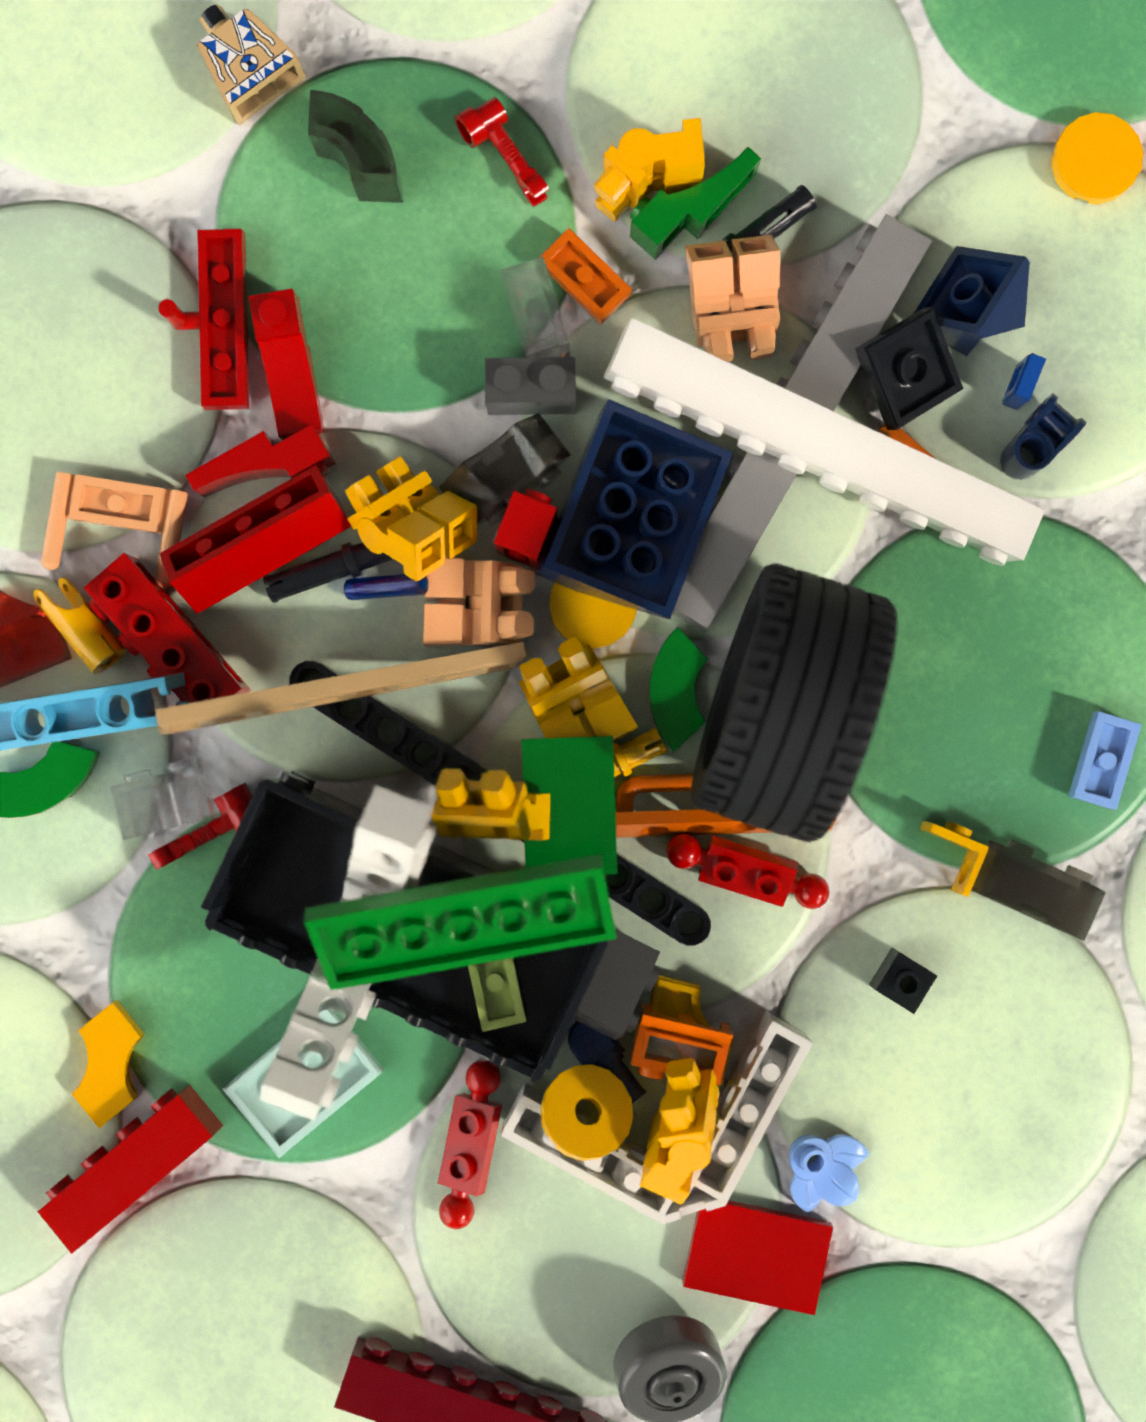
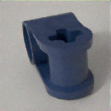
M1054 393L1049 395L1025 421L1023 428L1001 453L1000 463L1002 469L1013 479H1027L1049 465L1056 455L1080 433L1087 423L1083 418H1074L1057 403L1058 396ZM1020 446L1026 447L1032 452L1034 464H1028L1021 458Z

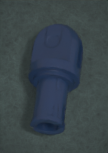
M577 1021L572 1025L568 1033V1045L581 1065L593 1064L611 1071L623 1082L631 1097L632 1104L647 1093L645 1088H642L622 1061L625 1057L623 1052L626 1050L618 1040H613Z

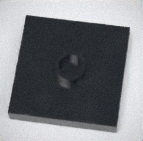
M933 307L919 310L855 348L887 430L901 428L963 389Z

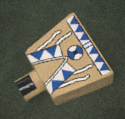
M212 5L200 16V23L208 35L199 41L197 47L238 125L245 122L305 78L296 54L249 9H243L232 18H229L220 5Z

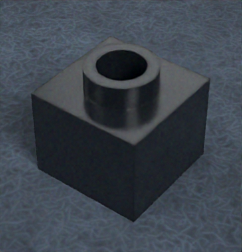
M891 947L869 985L877 992L915 1014L936 980L937 975ZM904 976H912L913 981L907 991L901 990V979Z

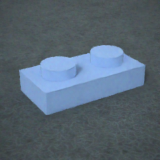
M1099 711L1093 712L1068 797L1107 809L1117 810L1142 724Z

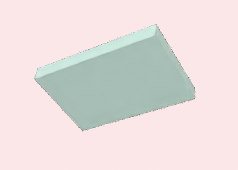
M327 1009L319 1013L321 1019L328 1023H338L343 1020L341 1015L335 1010ZM359 1038L349 1063L339 1061L333 1077L340 1079L341 1082L331 1107L327 1108L321 1105L315 1121L260 1100L263 1081L282 1039L223 1088V1091L277 1157L280 1158L384 1071L382 1065ZM307 1052L300 1056L303 1064L308 1067L316 1068L325 1063L323 1057L315 1052Z

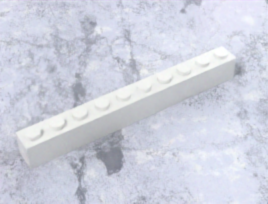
M634 318L625 326L603 377L613 382L611 388L624 396L636 399L638 394L655 401L653 407L663 414L679 418L680 414L696 420L695 426L707 434L721 437L722 433L736 438L738 439L737 446L744 451L762 456L763 452L780 459L778 465L796 474H804V471H808L821 477L819 484L823 487L839 493H844L845 489L861 496L859 500L861 504L877 511H885L886 508L901 514L899 520L902 523L921 530H925L926 526L941 532L939 539L945 543L960 548H965L967 544L980 550L979 557L995 565L1004 566L1006 562L1022 561L1025 559L1045 512L1044 509Z

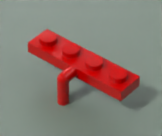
M242 229L197 230L199 311L183 312L170 299L161 301L158 310L176 330H199L201 407L205 410L249 409L246 235Z

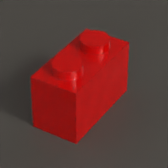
M526 489L525 495L513 491L493 542L498 555L534 569H539L558 520L557 507L550 505L552 498L531 489Z

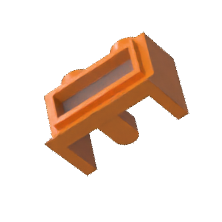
M642 1003L641 1008H643V1011L637 1023L630 1053L631 1065L638 1066L637 1072L648 1078L663 1079L668 1062L692 1058L695 1060L699 1070L713 1069L717 1078L716 1085L720 1086L729 1046L734 1036L730 1024L720 1021L718 1029L697 1024L695 1018L687 1014L678 1013L677 1019L652 1013L651 1005Z

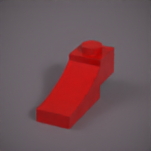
M293 288L248 296L255 338L258 342L264 365L278 437L284 440L311 424L318 433H325L311 350L306 340L299 297Z
M311 424L277 444L262 431L185 476L193 490L206 498L220 490L250 480L272 477L293 478L314 465H317L323 476L326 477L330 473L328 468L335 465L336 462L322 437Z

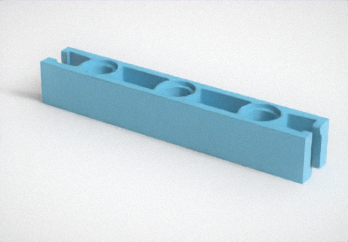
M184 673L0 703V750L157 726L154 699L151 694L152 689L158 687L160 695L171 694V689L186 685ZM122 696L128 701L130 706L128 716L121 708ZM188 701L178 702V705L189 704ZM39 711L45 719L44 728L40 725L38 720Z

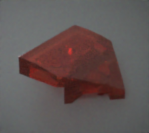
M0 591V688L72 659L65 638L40 607L28 604Z

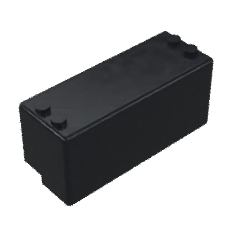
M291 770V773L283 771L280 778L265 779L259 782L201 908L209 911L205 919V926L208 930L222 933L237 940L240 945L246 948L256 949L279 960L286 967L297 968L310 975L318 957L304 922L305 909L341 901L345 886L344 882L349 868V860L353 851L356 829L364 810L314 787L317 782L316 780ZM431 842L417 888L499 872ZM601 941L514 957L527 1016V1022L482 1032L468 966L371 983L369 991L376 993L372 1007L389 1011L404 1018L407 1023L415 1027H423L446 1038L453 1045L466 1047L489 1058L491 1062L498 1066L508 1067L531 1078L530 1081H538L543 1077L546 1069H551L607 948L608 942Z

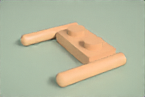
M56 472L41 564L48 570H55L59 567L67 519L162 534L161 553L180 542L188 493L154 486ZM159 554L155 582L162 588H168L172 585L169 582Z

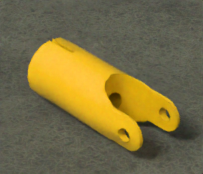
M61 577L58 584L61 592L71 603L73 609H64L55 605L43 590L36 589L34 591V599L38 606L94 675L107 670L124 656L126 649L105 623L94 613L87 601L67 578Z

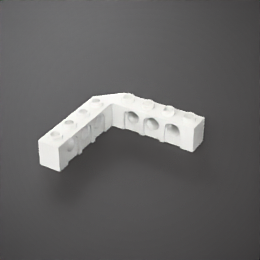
M375 786L356 829L353 851L349 860L348 873L340 902L417 888L429 853L428 850L436 829L428 827L433 807ZM317 959L278 1051L263 1081L260 1095L261 1101L314 1121L321 1105L327 1108L331 1107L341 1082L340 1079L333 1077L339 1061L349 1063L359 1038L358 1035L351 1033L357 1018L366 1021L376 993L369 991L371 983L330 991L319 959ZM327 1009L335 1010L340 1013L343 1020L338 1023H328L321 1019L319 1013ZM307 1052H315L323 1057L325 1063L316 1068L308 1067L303 1064L300 1056Z
M765 1011L719 1097L716 1107L714 1136L711 1143L710 1162L705 1168L693 1171L690 1194L682 1205L640 1186L645 1153L648 1150L627 1138L618 1149L598 1160L580 1161L563 1155L555 1148L556 1145L551 1142L549 1136H546L541 1125L540 1106L544 1093L526 1083L523 1084L503 1121L501 1136L661 1224L680 1220L683 1215L706 1209V1211L726 1206L813 1042L805 1032ZM575 1111V1115L581 1123L585 1125L595 1124L596 1121Z

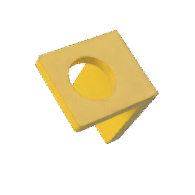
M923 821L920 827L921 830L967 849L951 891L968 897L989 847L970 839L973 831L956 823L947 821L945 827H941L937 824Z

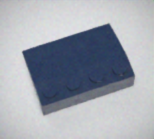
M608 399L599 412L536 575L577 592L669 620L733 452Z

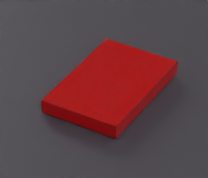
M728 1200L726 1206L717 1209L697 1211L682 1279L683 1287L815 1315L833 1225L828 1221Z

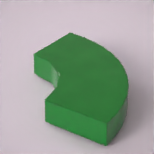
M678 627L668 636L656 656L649 686L650 708L654 723L662 739L672 752L676 751L706 722L697 708L694 688L698 672L708 658Z
M63 741L52 742L46 755L33 767L20 772H0V817L16 818L40 814L59 805L68 797H72L91 775L101 751Z

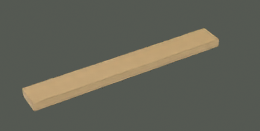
M524 642L156 709V721L159 734L166 735L514 669L527 658Z

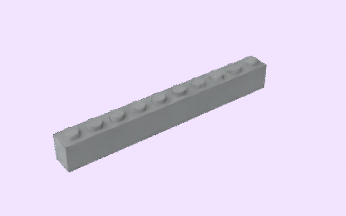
M885 214L878 228L869 224L856 246V249L863 252L856 266L847 262L834 284V287L841 290L834 304L825 300L812 322V325L819 328L812 342L804 338L802 339L790 360V363L797 366L789 381L780 377L776 385L834 411L861 365L855 348L879 334L933 240ZM747 452L745 457L736 453L724 475L726 479L730 480V483L722 496L720 494L716 496L672 614L703 632L710 626L797 476L796 473L779 466V458L763 452L762 456Z

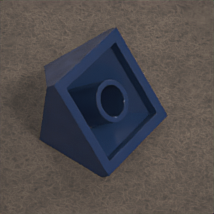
M956 246L914 313L923 308L933 307L947 345L967 357L982 338L1025 327L1030 262L1025 256Z

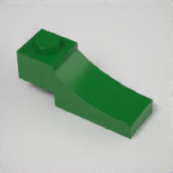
M747 147L724 169L695 186L672 194H667L660 189L652 199H649L647 196L644 197L630 215V219H632L630 238L655 260L684 228L696 239H699L756 176L761 158Z

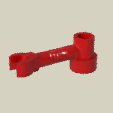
M496 97L475 109L470 106L454 116L457 129L469 147L473 149L486 140L493 143L517 178L518 185L533 207L548 199L545 192L549 188L545 180L533 167H530L502 125L508 122V116L503 105Z
M246 782L213 799L222 814L221 816L148 854L155 869L158 870L234 828L237 830L253 796Z

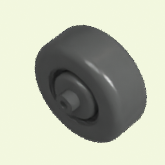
M670 1315L644 1322L623 1338L614 1355L613 1369L621 1402L632 1415L643 1421L680 1422L690 1419L711 1406L719 1397L725 1385L726 1366L718 1340L706 1324L691 1317Z

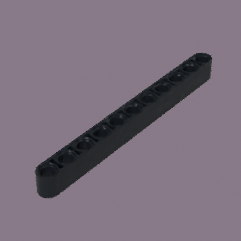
M304 661L297 664L292 670L289 677V685L303 683L305 675L312 670H318L322 674L323 679L341 676V674L324 664L315 661ZM374 695L360 698L361 710L356 717L351 719L346 718L342 714L340 709L341 701L313 707L435 786L441 771L444 769H455L460 765L468 766L473 770L476 781H480L482 774L489 771L480 763ZM387 717L395 719L399 725L398 737L390 743L382 741L377 733L379 723ZM423 741L431 742L437 750L436 761L429 767L421 766L414 757L416 747ZM617 852V863L626 869V877L620 885H607L609 898L684 945L696 946L709 936L711 920L707 912L698 903ZM649 887L660 889L664 896L662 904L654 910L644 909L639 904L640 894ZM686 912H695L701 917L699 929L692 934H684L677 929L679 917Z

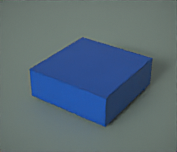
M1031 353L1016 365L1002 399L1003 405L1017 410L1030 400L1046 358Z

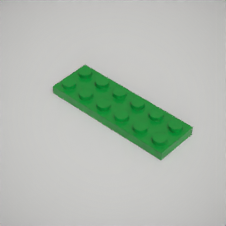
M600 854L309 907L305 909L304 921L330 991L617 939Z

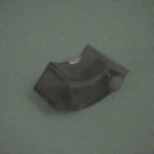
M310 90L308 136L317 156L335 160L349 171L351 182L359 201L403 203L400 175L391 146L383 131L355 103L332 93Z
M540 413L514 423L489 446L463 461L439 488L443 493L450 491L476 504L477 526L486 521L491 526H494L502 521L513 491L525 495L526 489L532 490L537 485L541 489L549 486L561 476L562 471L559 469V466L571 454Z
M1009 839L1007 846L989 840L987 845L989 847L971 891L1047 926L1085 941L1106 894L1105 891L1091 884L1094 876L1067 865L1064 872L1032 858L1035 849L1012 839Z

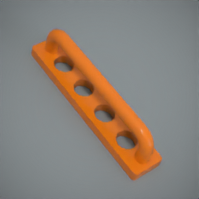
M694 773L639 775L629 778L617 791L615 812L616 838L676 836L678 834L714 835L773 832L702 809L634 812L633 800L638 793L691 791Z

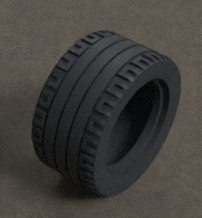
M778 563L764 567L741 616L707 718L691 786L690 797L697 808L715 814L719 813L720 816L735 821H742L745 824L761 829L764 828L767 831L807 843L823 838L841 812L854 785L878 720L887 688L897 635V612L895 606L888 598L825 577H819L803 570L796 571L794 568Z

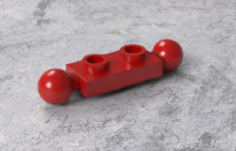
M678 834L672 837L666 847L667 859L674 867L689 869L695 865L701 866L698 881L780 907L784 906L788 894L794 895L796 901L807 909L820 908L829 898V885L822 876L809 873L797 878L795 876L798 871V862L713 835L707 849L701 848L699 841L689 834Z
M484 1059L475 1061L467 1069L465 1080L471 1095L465 1093L455 1095L437 1183L452 1188L451 1193L446 1195L440 1203L439 1217L446 1227L455 1230L469 1225L474 1217L475 1208L469 1194L478 1197L485 1193L502 1104L488 1100L489 1095L494 1093L500 1085V1070L496 1064Z

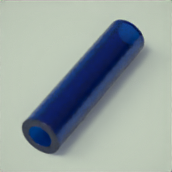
M405 574L350 578L344 583V594L351 601L425 595L428 591L429 582L427 576L416 582Z

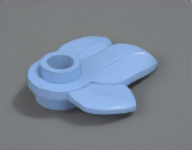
M838 1134L826 1140L816 1135L798 1137L789 1149V1165L794 1172L789 1188L794 1202L805 1212H810L819 1204L821 1198L836 1206H846L854 1203L859 1194V1183L857 1176L852 1170L869 1155L867 1148L859 1140L845 1134ZM817 1155L811 1163L807 1164L811 1156Z

